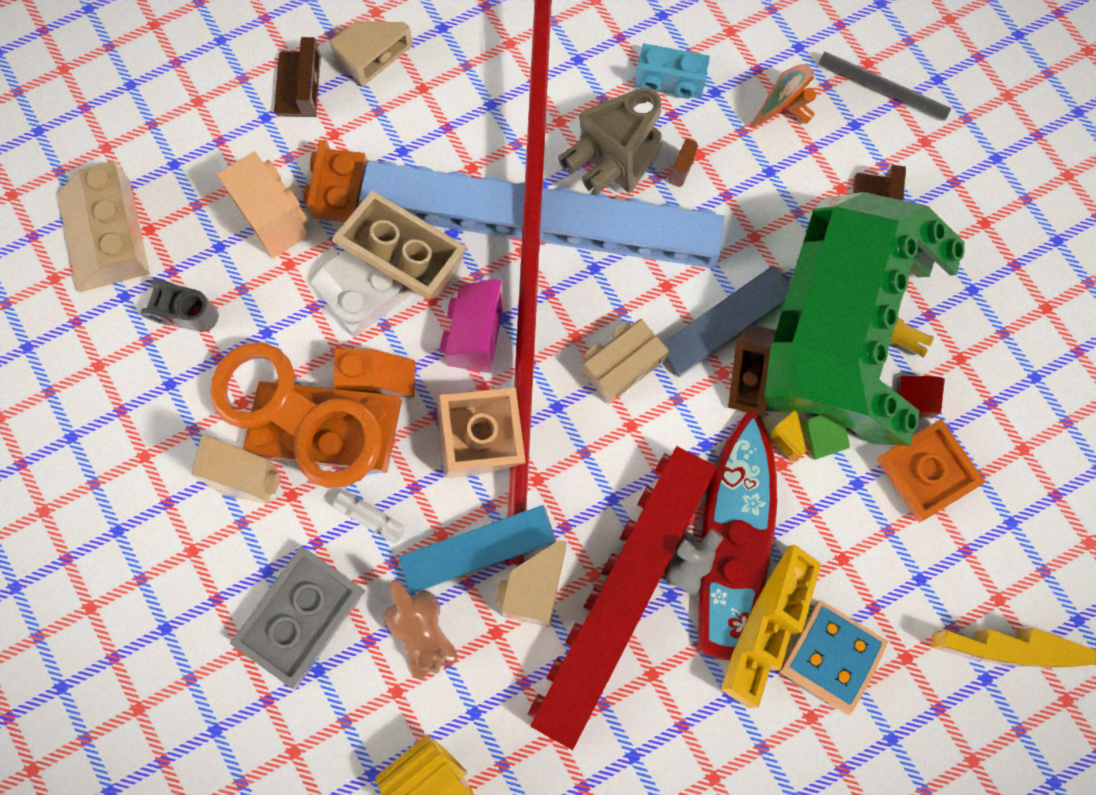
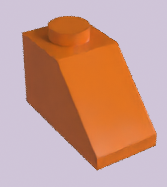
M335 349L333 386L339 390L414 397L416 362L413 359L374 349Z

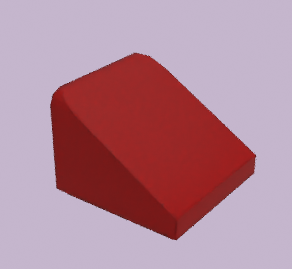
M901 376L898 394L919 410V417L933 419L942 410L945 378L938 376Z

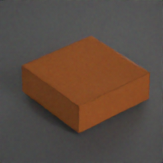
M685 138L672 169L670 184L680 188L684 185L697 152L698 145L696 141Z

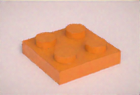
M942 418L913 435L910 446L897 445L876 458V461L918 523L986 483Z

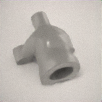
M710 529L703 541L697 543L696 537L685 531L677 551L678 556L682 559L680 562L670 564L665 569V577L685 592L696 595L701 586V578L712 569L715 550L724 537L717 531Z

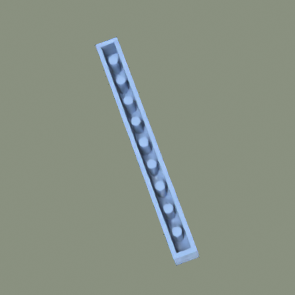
M380 161L379 163L367 162L359 203L361 204L373 190L431 226L522 240L525 182L513 184L503 182V180L496 177L473 178L458 171H452L448 174L440 173L424 166H416L414 168L400 167L390 161ZM557 187L554 190L543 188L540 243L715 269L720 256L725 215L716 214L710 209H698L696 211L681 209L679 206L671 203L661 205L646 204L637 198L613 199L603 193L598 195L574 193L571 189Z

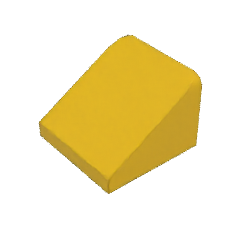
M794 410L769 434V438L791 462L797 461L806 452L797 411Z

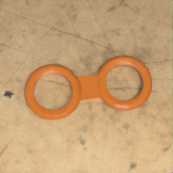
M264 342L246 343L231 350L219 362L211 378L210 397L214 410L226 423L240 429L260 428L273 422L295 437L293 453L298 468L310 482L325 488H345L361 481L374 468L382 449V431L376 415L365 404L350 398L329 399L321 404H314L294 390L296 375L290 359L280 348ZM263 358L269 360L275 366L278 374V385L273 398L263 408L254 412L237 411L230 404L227 394L228 383L233 372L241 364L251 359ZM335 415L353 416L362 424L365 433L364 448L360 457L350 467L341 471L327 472L322 470L314 462L311 453L312 438L316 429L325 420Z

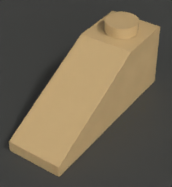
M201 435L192 476L223 496L269 504L271 494H276L280 481V474L276 472L277 467L268 459L210 436Z

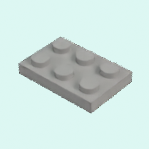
M301 545L229 644L288 687L296 690L366 590Z

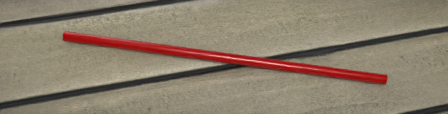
M534 0L514 377L525 464L510 467L507 517L527 511L552 0ZM524 555L505 561V564L521 565L524 563Z

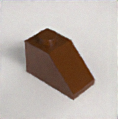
M749 324L737 339L728 408L747 413L755 412L760 416L766 414L768 407L765 401V389L770 349L776 330Z

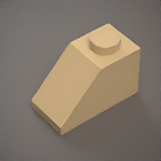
M355 21L349 27L339 30L330 41L335 61L363 87L413 46L410 26L405 22Z

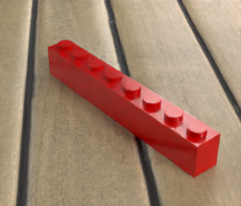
M677 445L672 455L663 453L654 473L660 475L658 482L654 488L646 486L637 503V506L643 508L637 522L629 518L619 538L626 542L619 556L611 553L601 572L607 576L602 589L599 590L593 587L583 606L584 609L590 611L583 625L577 622L574 623L565 641L566 644L571 646L565 660L563 661L557 657L546 679L553 682L546 696L537 694L527 713L528 716L533 718L530 725L531 728L574 750L717 466Z

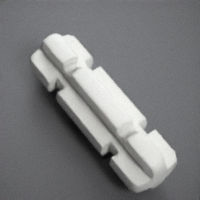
M342 490L338 494L333 504L338 511L345 515L350 514L353 520L375 533L381 532V536L392 543H396L405 528L400 522L393 518L387 519L388 516L363 500L357 501L358 498L346 490Z

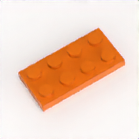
M258 381L251 412L263 408L273 398L278 383ZM295 385L294 390L316 405L336 398H350L365 404L376 415L382 431L381 453L371 472H388L402 399L395 395ZM335 415L325 420L316 429L312 438L311 453L314 462L317 465L350 467L360 457L364 448L365 433L362 424L350 415ZM271 422L260 428L247 429L243 450L267 459L296 462L293 453L295 437L275 423Z

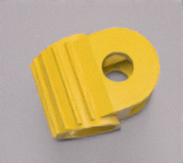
M426 734L375 777L381 795H474L472 788L464 779L468 772L429 734Z

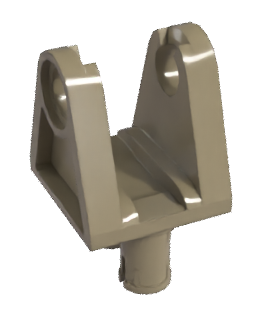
M639 88L579 114L580 140L558 156L561 167L565 171L567 170L568 174L572 175L590 160L596 167L582 176V182L588 191H591L593 195H598L600 191L614 181L626 192L630 193L634 190L661 148V131L659 132L657 128L653 127L661 114L660 96L652 89ZM647 101L653 105L651 111L647 113H638L633 109L638 104H646ZM648 134L653 137L650 142L643 143Z

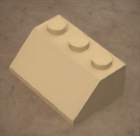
M115 160L79 169L58 193L76 290L80 293L150 274L129 177Z
M373 190L332 237V242L428 300L436 298L443 293L457 274L467 248L465 245Z

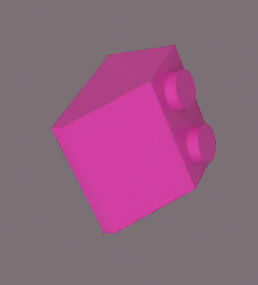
M490 279L460 285L457 298H450L447 318L452 319L450 331L443 332L440 344V353L445 354L447 366L491 374L504 308L501 280Z

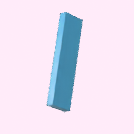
M544 505L401 555L399 560L409 592L413 594L552 545L557 540Z

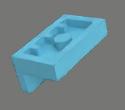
M643 43L639 63L637 64L634 86L652 89L655 92L673 93L685 99L693 97L701 99L706 83L710 55Z

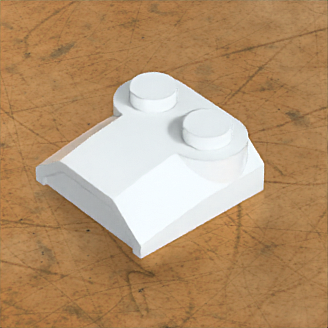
M344 250L322 266L310 282L354 337H357L412 295L410 288L347 250Z

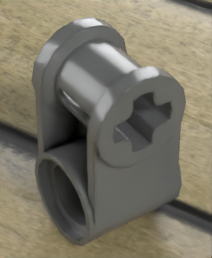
M152 280L151 287L153 291L147 307L141 309V316L158 324L173 325L197 332L209 331L216 325L219 317L218 310L201 291L178 286L165 280ZM202 306L201 311L197 315L191 316L196 307Z

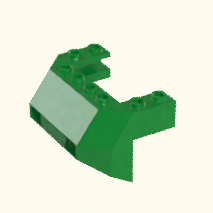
M862 192L825 197L813 209L771 344L765 389V401L768 411L793 412L796 410L797 413L830 414L871 444L911 445L913 434L918 427L919 410L880 380L883 365L887 360L893 330L898 322V312L904 292L908 286L909 273L912 272L917 278L930 277L935 261L949 276L957 275L960 260H962L965 252V242L929 206Z

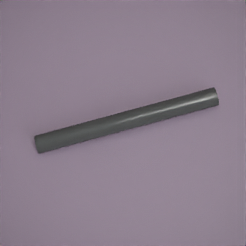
M824 51L818 63L945 121L951 111V107Z

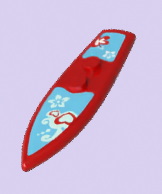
M748 412L742 417L722 448L715 464L717 469L710 481L703 518L701 542L710 529L717 531L724 538L715 550L711 571L701 578L698 600V650L707 656L725 661L731 660L747 619L766 584L775 535L778 499L774 453L761 416L755 412Z

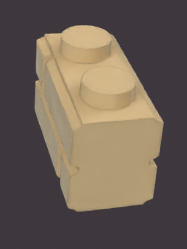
M643 319L637 320L632 325L629 321L624 322L612 333L613 340L605 346H602L600 343L594 345L583 356L585 359L581 370L583 375L608 404L616 400L667 359L669 353L667 347L654 335Z

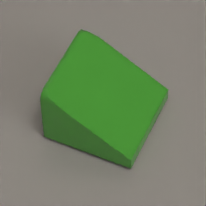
M821 414L807 419L801 425L814 460L850 448L846 425L830 414Z

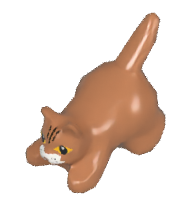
M392 580L390 592L395 603L393 606L387 607L384 612L383 619L386 627L394 637L403 642L414 678L421 680L426 676V673L430 675L439 674L444 669L445 662L454 664L458 659L455 647L445 637L438 625L440 603L433 593L425 590L417 595L410 596L400 582Z

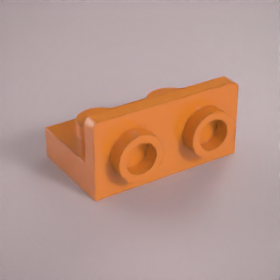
M319 140L317 151H312L310 157V171L313 173L311 184L307 183L305 185L303 196L304 204L308 206L314 219L345 222L359 206L367 163L365 153L330 149L327 140Z

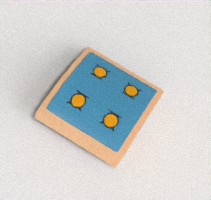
M819 600L813 606L804 625L803 632L794 640L779 673L849 716L866 690L889 641L824 601Z

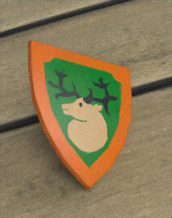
M799 64L782 72L750 126L753 128L764 123L785 107L803 123L807 124L815 114L806 106V104L814 101L816 98L814 89L806 88L814 79L813 69L807 64Z

